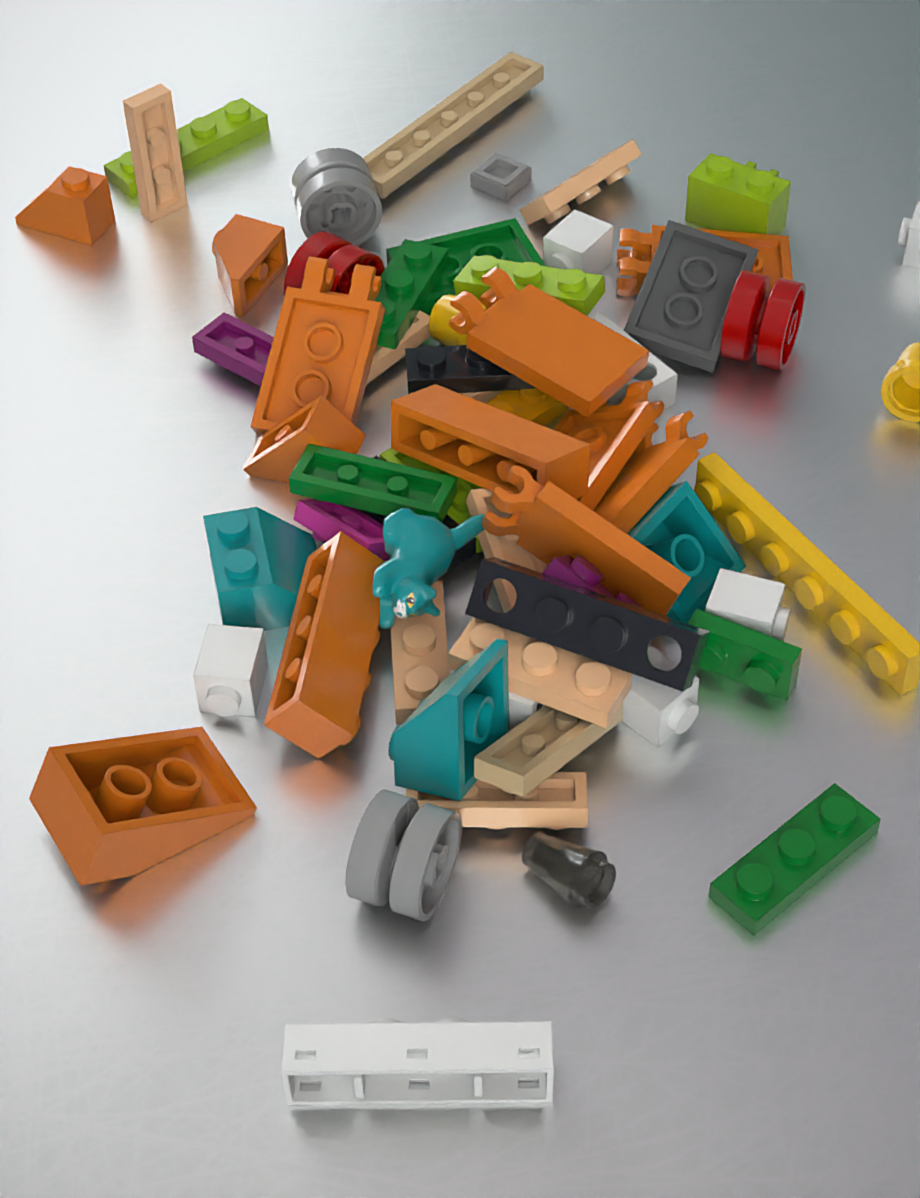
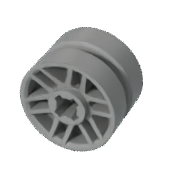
M327 148L309 155L295 169L291 179V193L302 231L307 238L318 232L325 231L357 246L374 234L382 219V204L369 166L361 156L343 148Z
M386 789L379 791L366 808L352 842L345 878L348 896L377 907H383L389 902L391 910L395 913L422 922L429 920L439 906L455 867L462 834L460 813L430 803L424 804L419 809L415 798Z

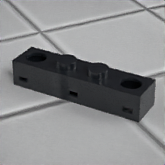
M497 557L481 560L465 612L466 615L682 692L692 687L710 632ZM495 579L509 581L516 590V603L506 613L492 610L487 605L490 590ZM658 636L673 638L681 648V660L672 670L664 671L658 669L648 659L647 651L649 644Z

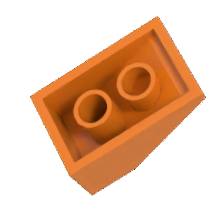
M202 726L49 747L29 797L30 802L80 886L134 876L253 817L257 809Z

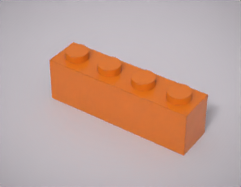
M437 384L391 400V449L492 492L499 486L515 494L520 493L515 485L506 480L512 466L517 465L526 469L532 478L543 487L550 481L575 499L588 494L590 444Z
M341 531L307 557L264 721V726L318 759L339 745L344 746L348 744L357 734L361 725L359 711L363 693L366 691L371 680V674L368 670L372 652L380 639V631L378 630L380 599L373 596V578L376 568L385 561Z

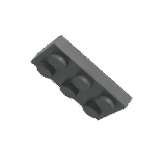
M669 220L623 331L643 347L650 350V352L713 373L721 353L722 329L732 290L739 274L743 270L752 271L759 250Z

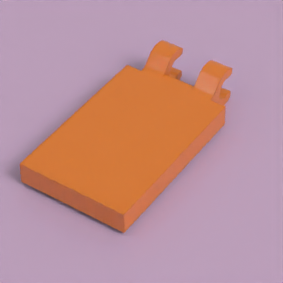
M652 225L650 233H642L630 228L620 230L619 246H629L632 249H617L616 265L619 266V275L633 277L628 279L617 278L616 294L623 297H632L639 293L666 226ZM698 229L758 249L759 252L752 272L769 275L771 289L779 278L793 281L789 236Z
M309 256L301 289L287 287L250 425L256 433H266L321 395L356 426L385 313L382 303L374 301L379 294L382 281L380 276H375V267L356 264L349 294L330 291L335 278V270L328 268L329 260Z
M497 267L492 268L482 276L481 282L489 285L491 288L480 296V301L467 291L461 292L450 301V306L459 310L460 313L449 320V326L457 333L468 335V349L587 418L643 370L648 363L650 350L531 284H528L521 291L518 290L510 276L504 270ZM481 303H482L485 307H487L488 309H487V310H484V308L482 307Z
M652 380L632 382L628 386L625 398L620 404L607 406L606 401L588 418L575 410H567L553 429L590 444L588 494L577 500L593 511L652 424L664 410L663 401H648V392L654 385Z
M691 411L671 417L665 427L666 441L656 445H652L651 438L659 426L656 423L652 424L594 509V512L626 534L630 532L700 455L697 450L702 449L707 444L708 436L706 433L691 438L687 434V423L694 416Z
M517 465L512 466L506 480L515 485L520 493L515 494L499 486L494 489L490 499L491 503L498 510L509 513L510 517L500 518L488 510L481 523L488 533L495 536H519L516 544L547 565L556 557L570 555L574 559L577 555H580L599 569L603 574L600 583L615 596L620 592L624 593L642 608L667 616L691 577L552 482L548 481L543 487L532 478L526 469Z

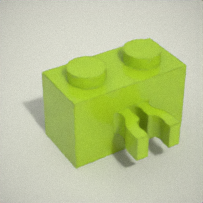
M710 153L688 175L685 221L710 230L778 235L786 226L791 181L780 178L779 171L773 169L769 172L757 170V164L751 161L743 165L732 161L728 157Z

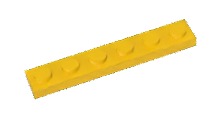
M713 452L699 459L697 462L694 492L708 512L728 529L731 537L753 553L770 575L779 578L796 595L803 607L812 610L830 627L834 636L841 643L847 644L868 664L870 670L877 678L885 680L900 696L918 687L920 681V643L720 456Z

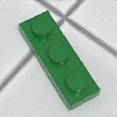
M404 239L380 276L382 278L381 287L374 301L382 303L385 313L376 345L396 350L449 264L448 248L430 245L422 241Z
M308 444L289 476V487L292 494L388 516L401 508H409L418 515L436 517L440 522H443L457 494V477Z
M834 783L710 883L708 897L754 936L876 835L881 818Z

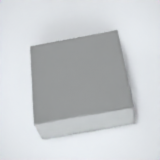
M495 153L470 174V186L506 202L531 181V167L498 153Z

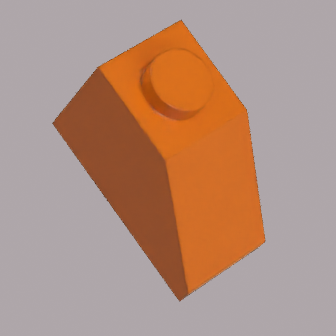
M68 166L15 216L16 224L92 246L115 222L108 177L86 171L82 168Z
M235 214L224 228L219 230L214 236L212 253L216 259L218 278L234 314L244 317L288 265L284 227Z
M321 395L261 435L243 470L253 477L289 483V476L308 444L357 454L366 435Z

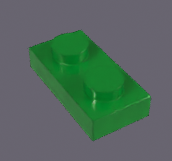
M700 609L695 610L687 624L710 631L698 667L748 685L756 691L768 693L788 701L797 684L802 648Z

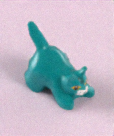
M401 508L385 518L383 538L385 552L389 555V560L376 568L373 578V596L380 599L381 628H392L397 617L404 619L418 617L425 613L435 617L440 616V610L432 601L436 597V590L431 586L446 573L455 555V551L485 530L481 524L485 514L472 516L453 529H449L436 517L418 515L409 508Z

